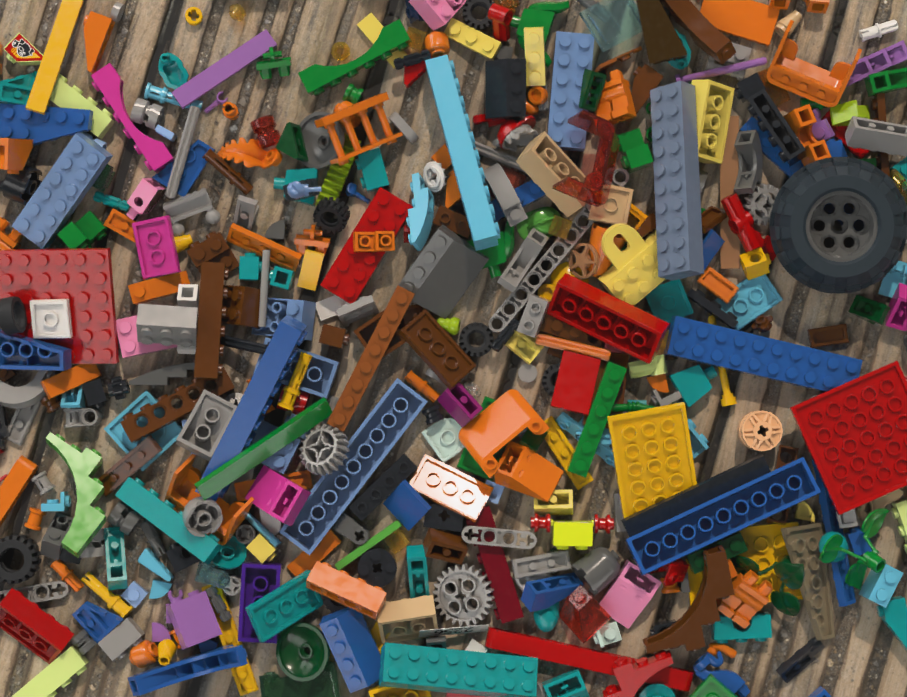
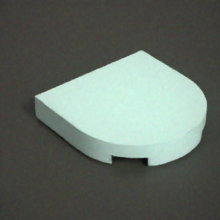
M453 418L439 420L421 432L443 463L447 462L464 448L458 436L462 427Z

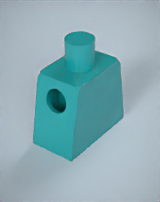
M315 168L286 170L285 178H274L273 188L284 190V185L311 178H316L318 182L319 170ZM316 196L295 200V202L315 207Z
M695 365L673 373L668 377L676 391L679 390L685 406L690 407L712 389L709 380L718 376L713 366L702 370L700 365Z

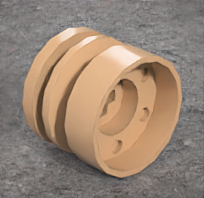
M758 410L749 412L739 421L737 432L741 443L748 449L767 451L776 447L780 442L783 429L777 416L771 412ZM760 427L766 430L763 432V435L757 433Z

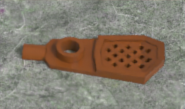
M639 46L600 64L594 71L600 72L614 65L618 60L624 62L631 58L630 54L641 51L642 47Z

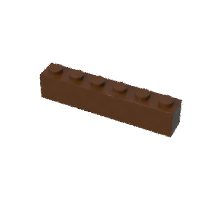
M201 263L194 367L195 379L219 380V376L223 375V364H220V356L224 357V345H221V339L225 337L226 326H222L223 318L227 316V307H224V299H228V288L225 287V280H229V269L226 268L225 263Z

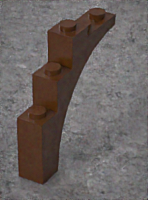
M722 545L702 549L704 560L703 578L693 603L673 625L656 635L642 639L647 654H656L668 648L676 649L681 645H684L686 651H698L702 647H706L701 625H712L716 621H720L716 599H726L730 595H734L727 555Z

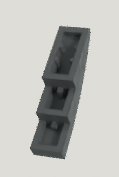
M195 363L163 367L130 380L129 385H170V378H189V370H194Z

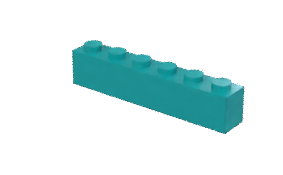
M128 477L115 496L202 562L209 565L223 547L218 543L220 539L211 533L209 536L205 534L204 537L191 534L183 522V511L176 512L174 510L175 505L167 499L164 502L160 500V494L152 488L150 491L144 488L146 484L136 477L134 480Z

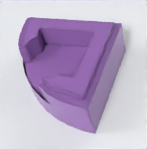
M152 622V642H161L164 639L172 640V635L169 634L170 631L164 625Z

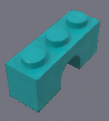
M768 612L756 613L750 619V624L746 629L734 628L732 619L724 614L719 615L720 621H716L711 625V638L717 640V643H728V640L733 639L740 643L748 642L747 639L763 642L767 641V638H772L771 614Z

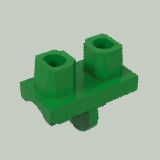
M273 46L269 47V53H263V59L270 58L271 60L257 61L256 69L259 70L262 79L272 78L271 68L278 67L280 77L289 76L292 63L291 57L275 59V57H282V51L274 52Z

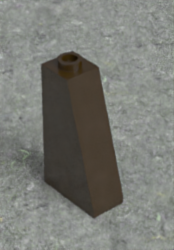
M636 0L649 64L655 65L686 58L687 51L660 1Z

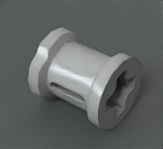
M46 471L39 473L31 479L40 490V496L56 487L46 476Z

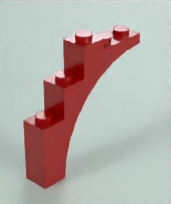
M662 650L649 658H639L636 663H633L631 657L616 659L612 665L619 685L613 684L603 690V697H634L638 689L648 678L674 663L670 650Z

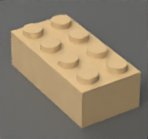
M545 131L531 140L516 160L520 168L532 178L533 182L544 191L546 196L567 217L581 209L594 190L595 186Z

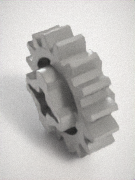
M761 183L760 187L756 186L754 193H749V197H744L747 203L743 207L747 208L746 211L752 215L755 224L766 226L770 220V213L779 189L773 185Z

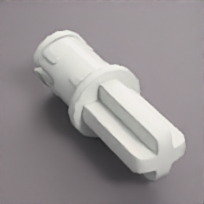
M891 20L882 24L875 23V26L859 30V36L862 38L861 41L864 42L875 37L881 38L884 34L898 30V23L896 20Z

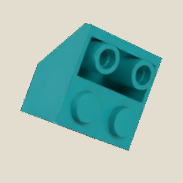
M578 667L542 682L548 697H590Z

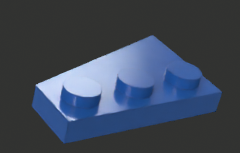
M199 139L190 146L177 194L183 197L190 192L208 163L202 158L210 148L213 152L216 151ZM174 161L166 165L162 171L155 174L152 178L167 187Z

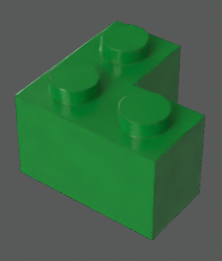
M640 128L617 135V141H614L617 152L621 151L622 159L620 161L623 169H627L628 173H632L651 166L653 159L648 144L644 143Z
M88 211L76 223L71 221L57 235L70 249L92 248L91 245L96 240L100 241L107 235L105 232L108 228L103 225V222L94 212Z

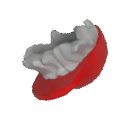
M530 115L521 121L517 119L507 120L499 128L497 139L493 141V145L496 146V149L501 147L502 149H510L514 152L517 151V146L526 147L531 140L538 136V132L533 129L536 125L535 117Z

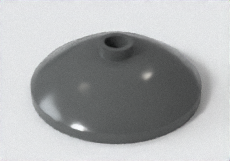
M314 112L305 117L299 124L309 160L308 162H301L307 167L323 169L332 165L330 160L338 157L327 129L324 126L317 128L314 122L330 113ZM338 120L335 122L336 126L334 127L343 148L345 141L344 129Z

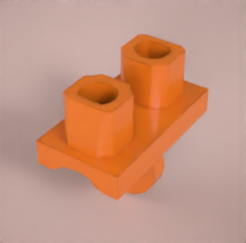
M315 224L311 225V229H304V235L296 234L294 244H296L298 253L305 254L308 246H314L316 252L326 254L331 238L321 237L323 231L316 230Z

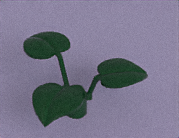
M737 555L730 558L737 574L742 573L745 575L749 570H752L761 576L774 569L776 576L780 578L782 584L779 592L773 591L771 593V602L780 612L789 616H797L801 609L800 602L793 594L784 592V586L786 585L791 589H799L803 585L805 576L804 564H792L789 555H785L780 562H775L763 571H759V565L747 557Z

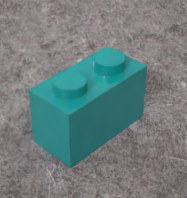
M380 148L358 154L359 159H355L357 169L362 170L363 177L360 178L362 188H367L369 193L379 190L380 187L383 189L390 187Z

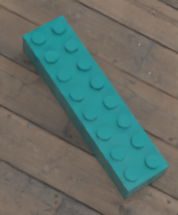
M385 642L381 647L379 686L485 697H537L538 658Z

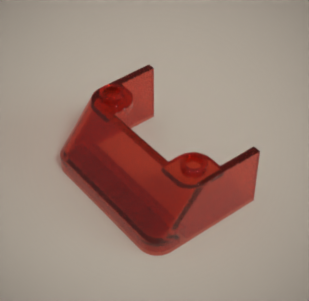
M582 110L569 118L567 123L600 137L593 171L586 175L584 183L571 177H566L554 184L552 189L592 206L599 207L608 200L619 150V141L615 128L610 121Z

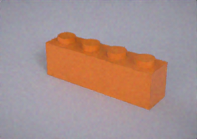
M316 561L306 580V588L375 620L386 601L387 593L381 587H373L361 578L351 577L344 570L338 571L332 568L326 562Z

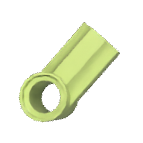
M664 354L655 356L650 364L642 360L628 363L631 379L668 373Z

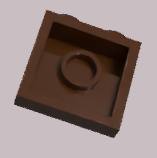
M216 231L209 233L205 236V241L200 243L198 240L190 244V249L187 250L200 274L202 262L225 263L229 273L239 267L238 260L221 232L216 233Z

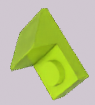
M857 100L838 104L830 108L832 126H848L852 116L870 119L868 105H857Z

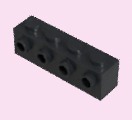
M764 88L747 98L749 113L752 117L756 116L758 118V126L762 132L766 131L770 136L768 140L772 147L777 146L780 151L778 155L783 163L787 162L789 166H792L807 156L806 149Z

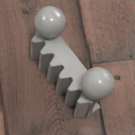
M206 188L194 191L192 194L188 193L184 197L180 196L178 199H172V201L163 204L166 214L170 215L174 237L182 236L185 232L184 226L178 223L179 220L203 211H207L205 219L209 224H217L221 218L220 213L213 208Z

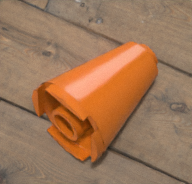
M593 223L589 244L596 249L599 256L598 269L593 277L599 278L612 264L603 253L601 247L602 237L609 227L605 226L602 228L600 224ZM617 234L613 239L614 244L621 251L626 240L621 234ZM589 249L588 254L591 260L594 261V255ZM594 264L587 268L588 274L592 271Z

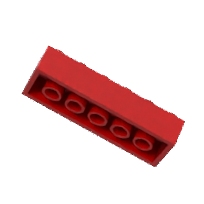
M380 187L353 232L394 231L396 239L406 223V217H409L408 209L413 208V206ZM353 232L320 284L322 288L349 304L358 301L388 252H354Z
M567 273L557 282L546 314L648 364L657 355L670 324Z

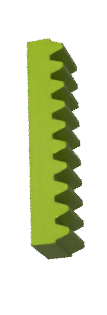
M345 135L343 147L345 154L354 151L348 135ZM356 156L349 158L350 162L339 166L338 163L330 165L321 187V192L315 201L316 206L325 197L328 200L330 197H333V200L340 197Z

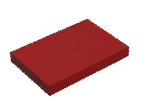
M563 350L550 407L588 416L601 359Z

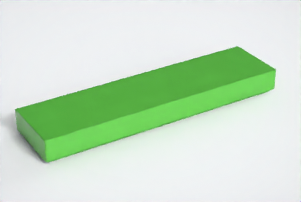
M396 520L338 561L335 567L338 571L403 525L399 520Z

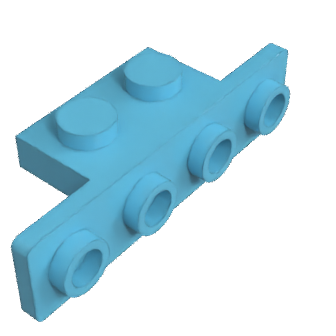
M562 412L555 421L560 428L569 432L578 441L584 427L582 426L583 416L577 422L568 414ZM604 429L595 454L615 468L612 448L609 447L611 444L609 429Z

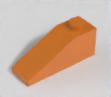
M90 11L83 21L87 70L91 74H94L98 69L115 25L113 19Z
M182 271L128 285L133 304L138 305V303L143 304L177 294L179 284H190L187 271Z

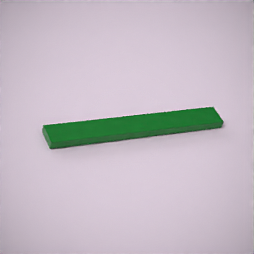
M323 397L195 483L194 485L203 500L208 499L331 416L332 410L328 401Z

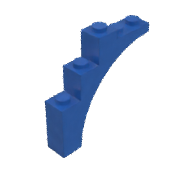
M225 645L206 653L195 654L176 662H170L167 666L160 665L130 676L128 681L133 696H141L194 677L248 664L247 652L242 645Z

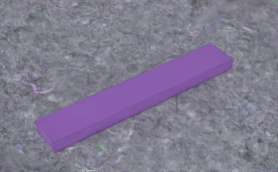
M265 29L171 93L181 108L184 109L262 57L263 53H268L269 47H277V44Z

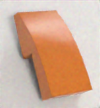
M394 231L353 232L354 252L395 251Z

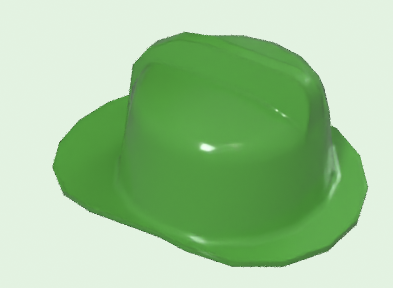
M547 206L527 212L528 218L517 224V232L525 240L533 227L548 237L553 236L560 230L562 220L557 210Z

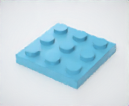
M148 390L144 391L104 428L126 454L148 436L132 444L120 422L123 421V416L131 412L136 414L141 411L140 408L148 403L153 405L158 402ZM162 408L156 409L154 412L155 417H164L165 410ZM145 417L137 420L139 427H145L148 424V420ZM176 421L150 434L163 450L141 468L142 471L148 468L176 442L182 430V427Z

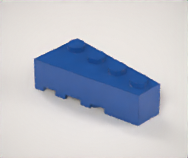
M0 329V369L58 371L71 369V349L20 334L7 335Z

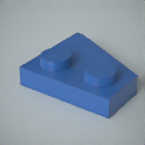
M88 601L72 614L96 643L100 642L124 620L122 617Z

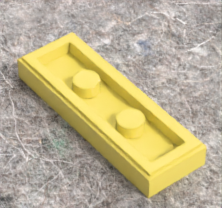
M372 13L357 24L358 28L372 44L375 43L383 28V25ZM396 50L386 60L395 69L394 59L400 57L402 59L407 54L404 50Z

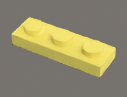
M451 18L444 31L449 39L490 60H494L502 46L500 41L454 18Z
M524 27L526 86H546L544 27Z

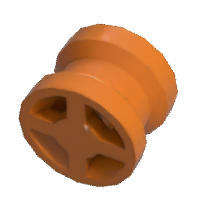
M665 576L660 577L663 585L661 593L667 594L681 591L678 582L673 586H664Z

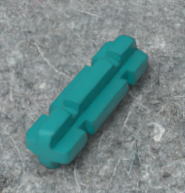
M96 191L93 196V200L96 202H103L105 205L116 209L120 208V210L128 212L130 209L127 201H121L120 198L108 194L104 195V193Z

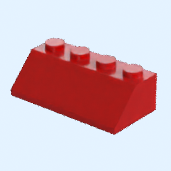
M11 588L0 602V628L49 665L61 653L74 635L67 626L60 624L51 614L44 612L38 604L28 600L18 590Z

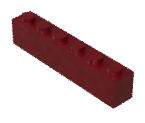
M489 505L484 506L476 522L465 517L467 526L496 528ZM478 529L479 534L474 533L471 535V539L474 536L478 537L477 541H481L482 530ZM485 532L484 539L487 542L493 541L495 539L494 532ZM473 544L474 546L478 545L480 553L476 555L479 564L484 565L485 571L482 574H487L485 581L492 582L490 587L494 591L490 595L495 597L491 602L495 601L497 606L494 609L496 619H501L503 624L524 617L503 548L500 546Z

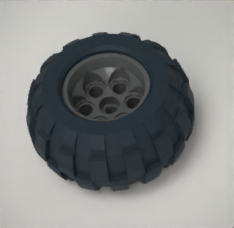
M831 157L817 160L796 171L779 190L769 220L772 247L785 270L803 285L830 294H847L860 291L883 279L901 258L907 239L906 202L894 181L883 171L866 161L849 157ZM827 203H831L834 207L831 214H826L823 210L824 205ZM846 203H851L854 207L850 214H846L843 210ZM817 220H821L824 223V228L821 231L814 229L813 225ZM835 220L842 221L841 230L836 231L833 229ZM856 220L863 222V228L859 231H856L853 227ZM827 237H831L834 240L830 248H826L823 244L824 239ZM846 237L853 239V245L849 248H846L843 244Z

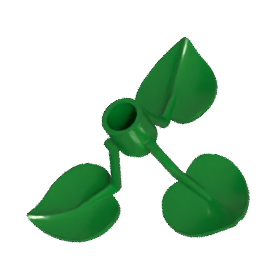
M886 508L876 509L865 518L862 524L861 531L865 533L863 538L872 549L871 552L867 551L861 557L840 547L843 542L842 536L835 534L825 543L819 560L823 563H830L836 559L838 551L859 559L857 563L849 568L845 582L849 586L861 590L867 567L876 573L881 572L885 567L886 560L878 555L879 551L875 549L869 538L878 533L890 510Z

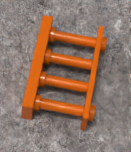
M387 92L377 94L314 121L317 128L324 126L331 138L338 156L330 160L331 164L338 163L339 166L350 162L349 158L384 143L387 145L397 142L398 137L403 136L402 132L392 133L382 107L384 106L383 102L389 100ZM370 107L376 110L386 136L379 140L376 139L367 116V108ZM355 113L357 116H360L370 144L363 147L360 146L350 120L352 119L351 115ZM338 120L344 123L354 151L347 154L344 153L334 127L336 126L335 122Z

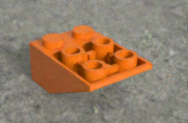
M510 441L498 462L499 468L494 477L496 484L548 503L564 471L529 447Z

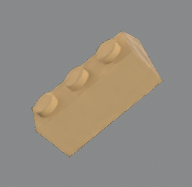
M423 595L410 599L404 598L391 602L385 601L377 617L382 644H385V642L395 643L426 638L419 637L420 630L438 629L433 595ZM387 633H391L388 639H385Z

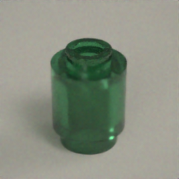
M107 164L92 187L102 192L106 188L108 189L116 173L112 171L114 167Z

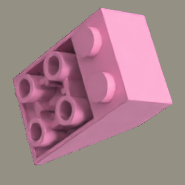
M410 0L409 3L434 31L444 26L467 0Z
M627 559L618 577L613 580L596 608L629 629L652 599L662 582L649 573L642 576L637 565Z

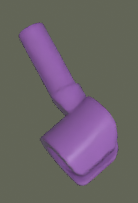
M220 91L216 96V100L204 111L208 113L219 104L223 105L228 101V97L225 100H220L219 97L224 94L223 91Z

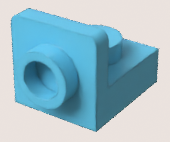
M61 492L60 503L59 499H47V503L41 504V511H68V507H71V496L68 495V492Z

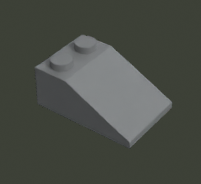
M204 389L177 437L176 445L210 462L237 406Z

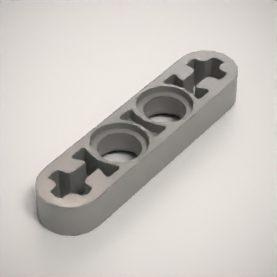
M466 526L461 533L462 539L469 544L531 549L537 542L534 533L522 530ZM469 529H472L473 533L479 534L478 529L482 530L481 541H477L478 537L474 536L471 540H468V537L464 536V534ZM487 531H492L495 534V539L491 542H487L484 539V533ZM506 533L514 535V541L510 544L503 541V536ZM517 533H521L520 538H526L527 535H530L533 542H530L527 546L524 541H519L520 545H516Z
M62 580L13 588L18 591H26L28 593L27 599L35 603L63 598L70 592V586ZM59 584H61L62 587L66 588V590L63 591V594H61L60 591L52 593L51 590L54 588H58ZM39 587H44L47 590L46 597L41 598L38 596L37 590ZM11 589L0 591V598L3 597V594L6 596Z

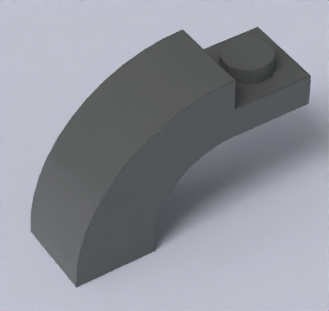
M757 130L739 131L734 144L738 154L739 171L733 190L737 194L754 193L756 184H761L762 147Z

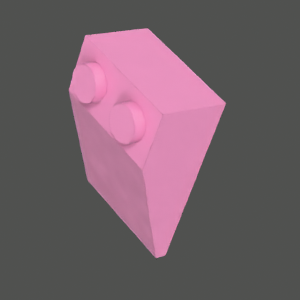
M137 315L116 320L117 334L123 358H131L177 347V345L173 344L164 346L158 343L147 345L138 342Z

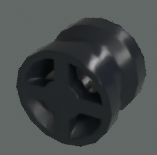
M439 404L422 410V414L426 417V425L444 419V416L440 414Z

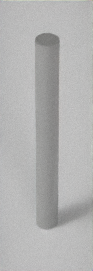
M263 250L258 327H266L270 250Z

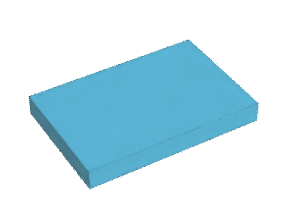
M765 274L751 280L746 278L736 286L739 288V291L728 305L719 298L714 301L722 306L721 310L725 313L729 311L737 317L739 325L735 330H740L783 299Z

